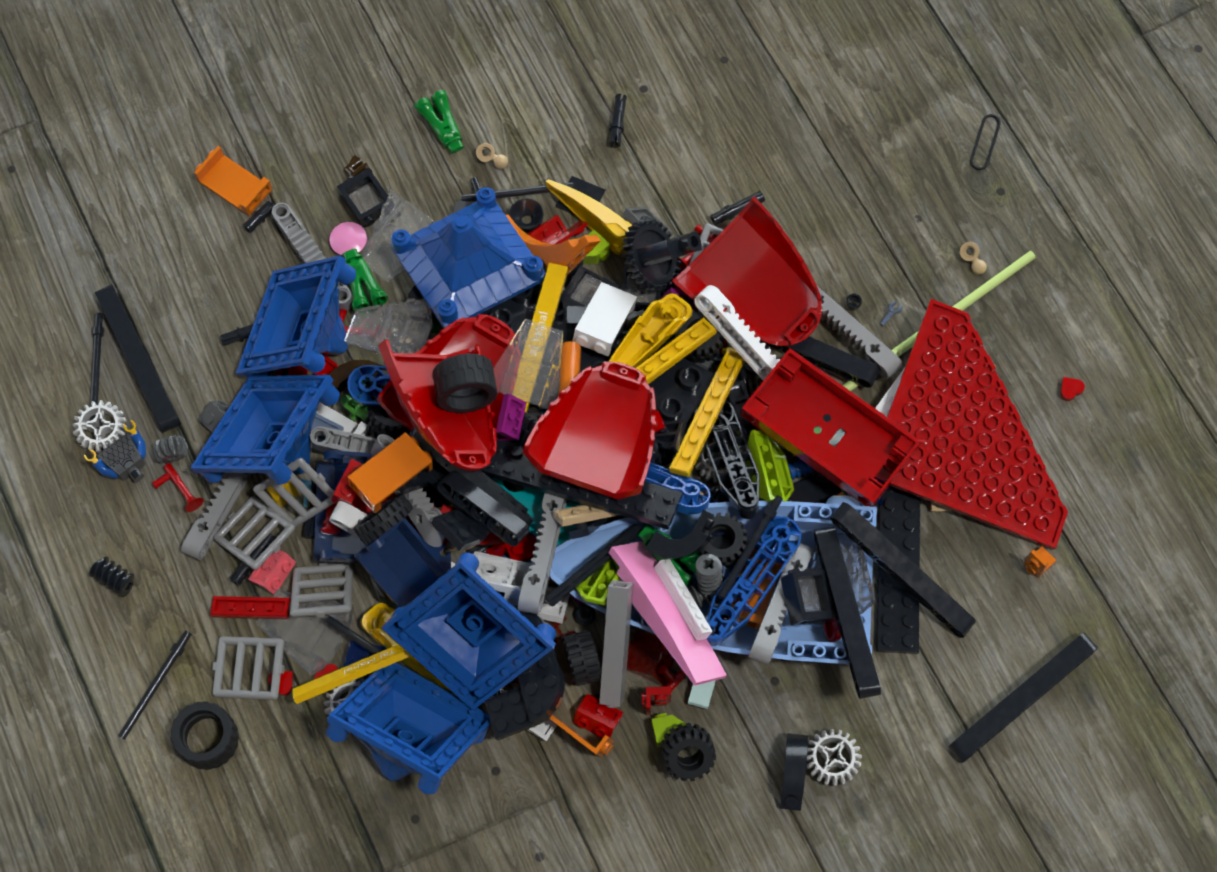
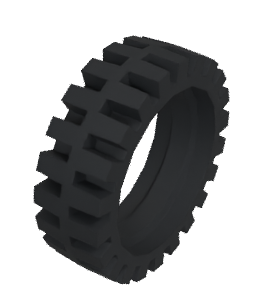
M399 493L381 504V510L377 513H369L353 530L364 544L370 543L403 520L413 510V506L404 494Z

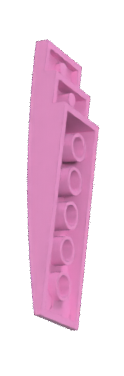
M643 542L612 547L609 554L620 567L617 571L618 576L624 582L633 583L632 604L692 683L696 686L725 678L726 673L707 639L696 641L654 569L658 564L657 560L646 550Z

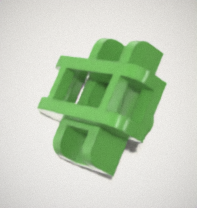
M350 394L349 396L345 395L342 397L340 402L351 412L349 417L352 420H356L358 416L364 421L368 420V406L358 404L351 398Z

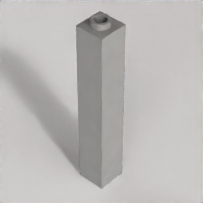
M613 580L608 586L599 703L606 705L608 708L620 707L625 698L633 583Z

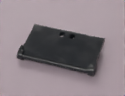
M817 473L793 483L794 491L787 501L821 503L819 501H822V503L826 504L831 496L841 493L842 490L821 473Z

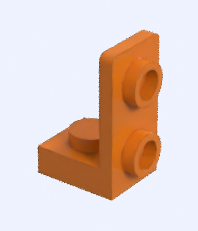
M1041 546L1037 551L1032 550L1029 553L1024 565L1031 575H1036L1039 578L1056 562V559Z

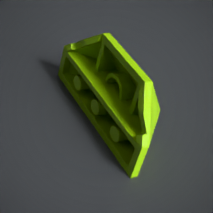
M752 430L748 440V447L759 473V497L772 502L775 496L778 495L783 498V501H787L794 491L786 456L771 437L762 431ZM749 460L745 461L746 467H752ZM755 475L751 476V482L757 483Z
M611 558L576 587L575 590L586 602L607 605L609 584L613 580L622 581L617 574L620 568L619 565Z

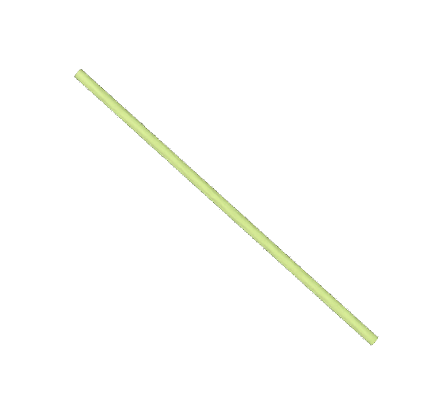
M1032 251L1027 252L952 307L962 311L1033 261L1036 258L1035 254ZM918 331L891 351L898 357L913 347ZM848 381L843 386L852 391L859 385Z

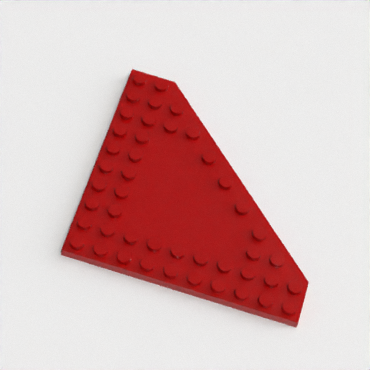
M930 299L887 416L919 439L921 443L890 486L1054 550L1057 547L1068 510L1062 504L1058 496L1059 493L1052 479L1050 480L1045 470L1046 467L1040 455L1037 454L1033 441L1027 429L1024 428L1015 405L1012 404L1008 397V391L1003 381L999 379L995 371L996 368L990 356L987 355L977 330L975 331L971 323L969 314ZM888 459L874 479L885 484L898 466Z

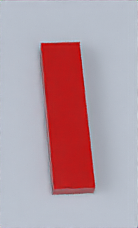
M213 596L210 616L214 618L289 619L291 599Z

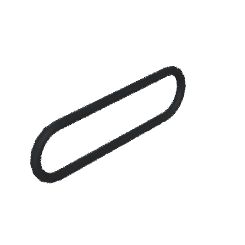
M994 114L986 115L983 118L970 163L977 170H983L988 166L1000 129V118ZM988 117H994L997 119L998 125L985 166L977 167L974 165L973 159L985 120Z

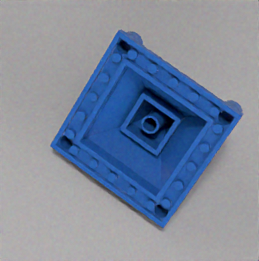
M489 187L478 190L476 194L477 202L412 235L406 230H397L391 237V249L443 329L462 317H475L543 282L546 275L542 259L538 256H533L497 204L494 190Z
M339 255L273 271L236 374L241 377L269 376V371L292 366H302L312 373L322 371L325 366V357L323 355L338 356L343 354L348 348V339L344 324L339 316V290L337 287L339 282L343 285H348L355 280V268L345 263L346 259Z
M330 375L248 377L190 469L194 473H200L209 483H217L223 478L224 473L232 472L266 473L277 485L287 483L292 474L291 469L287 465L298 458L304 459L308 465L310 463L311 439L309 435L316 415V407L320 401L325 406L334 405L339 399L340 393L332 385L334 380ZM300 467L293 471L295 475L305 473Z
M463 553L454 567L417 596L411 603L405 607L396 608L391 618L384 623L382 629L466 705L474 710L554 649L556 643L553 641L556 637V631L551 625L546 623L540 624L535 628L528 619L522 616L516 608L509 604L504 597L476 573L479 567L478 558L471 553Z
M396 662L375 671L329 714L327 719L329 725L326 735L334 742H341L346 740L348 732L352 733L372 752L375 763L387 779L398 781L409 773L421 774L418 788L424 794L429 795L435 794L438 791L445 774L473 743L483 742L488 728L491 726V721L488 713L479 708L472 710L456 695Z

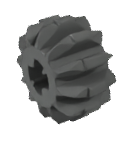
M167 436L157 440L153 445L154 455L161 463L180 460L188 453L187 442H185L182 436Z

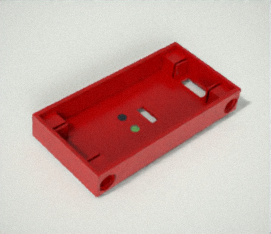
M790 348L741 410V417L859 502L870 507H874L917 451L921 443L915 436ZM839 429H842L846 433L834 447L829 441ZM889 459L898 467L885 484L882 485L874 477Z

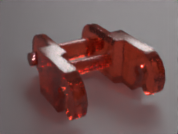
M552 623V627L554 629H557L558 633L560 634V636L557 638L555 637L553 641L556 644H558L561 640L563 642L564 636L571 635L576 632L571 631L565 635L561 632L558 626L561 623Z

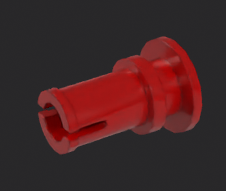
M335 503L326 508V517L323 521V526L325 527L321 528V533L337 535L341 533V529L329 521L337 505Z

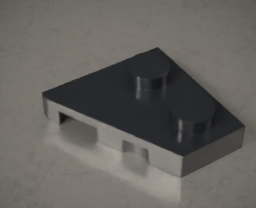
M684 419L664 422L665 428L654 434L658 448L674 453L679 452L687 426Z

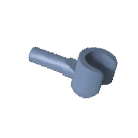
M891 302L889 312L880 324L884 326L894 313H901L903 306H899L895 311L894 306L897 302Z

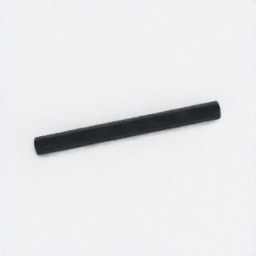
M633 524L546 596V602L552 607L560 602L612 558L609 554L612 547L629 544L638 537L642 531L640 526Z

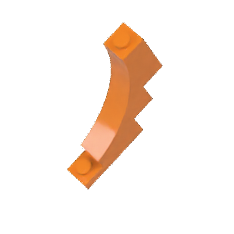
M506 215L533 256H538L542 259L543 268L548 267L549 263L567 266V275L601 241L597 235H584L581 238L567 240L560 244L541 242L527 235L514 223L509 215Z

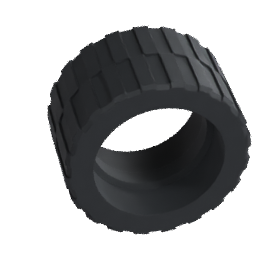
M466 353L451 356L442 360L432 371L437 404L441 409L448 412L469 413L483 409L490 405L498 395L492 362L483 355Z
M207 701L195 702L180 711L173 721V726L171 727L173 748L192 767L206 770L218 768L233 757L238 747V727L226 710L219 707L218 704ZM213 718L218 720L223 726V736L220 743L213 750L206 753H194L187 745L190 729L203 719Z

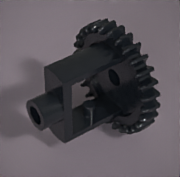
M648 218L632 223V226L628 227L629 231L625 232L627 238L623 239L626 245L622 246V249L626 251L622 255L627 258L624 264L630 266L627 270L628 272H633L631 278H637L636 284H641V288H647L648 292H659L670 288L674 284L672 280L678 276L677 272L681 270L679 267H676V265L681 264V261L676 260V258L702 250L701 239L697 231L670 239L673 233H666L668 227L662 228L663 223H658V220Z

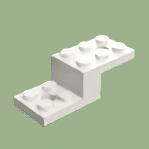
M475 551L474 555L479 560V567L476 573L496 591L505 592L504 598L509 604L518 606L523 579L526 573L530 571L529 566H532V564ZM547 586L544 601H546V596L554 591L556 587ZM568 594L553 607L543 603L541 612L537 615L543 620L562 624L570 595Z

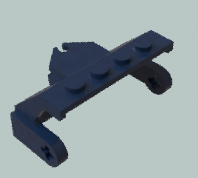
M337 450L324 451L323 461L330 463H317L316 473H321L326 478L325 482L335 491L351 459L365 464L371 459V453ZM316 485V497L321 502L329 498ZM326 509L316 514L313 562L360 563L354 555L366 544L358 536L352 535L343 529L337 535L321 533V528L325 527L323 526V521L326 517Z
M405 517L394 527L390 528L389 531L374 541L367 543L354 555L397 608L407 606L451 569V552H446L445 556L440 554V550L444 549L445 545L433 547L427 544Z

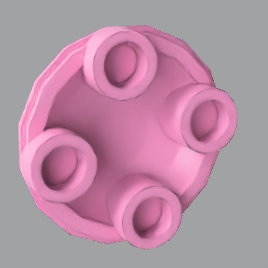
M345 222L333 229L329 241L331 248L336 253L342 255L344 252L354 248L359 253L367 244L368 239L362 226L354 222Z

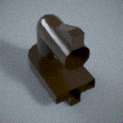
M354 155L350 163L344 168V172L350 179L368 169L369 166L367 163L363 164L362 160Z

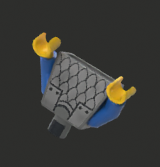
M131 420L133 423V428L131 429L126 428L124 423V429L131 434L126 433L100 452L97 455L98 458H96V452L88 449L93 454L91 459H88L83 454V458L86 461H91L92 465L103 476L113 479L120 478L123 481L131 477L134 482H139L143 479L144 474L140 469L145 466L143 459L146 457V444L139 431L135 430L136 424L133 420Z

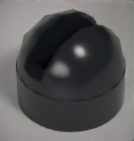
M856 293L850 294L846 299L847 306L852 310L860 308L862 305L860 295ZM853 300L854 302L858 303V305L856 306L849 301Z

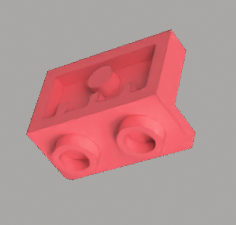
M279 550L276 554L273 553L259 569L254 570L248 580L276 595L296 564V561L286 552Z

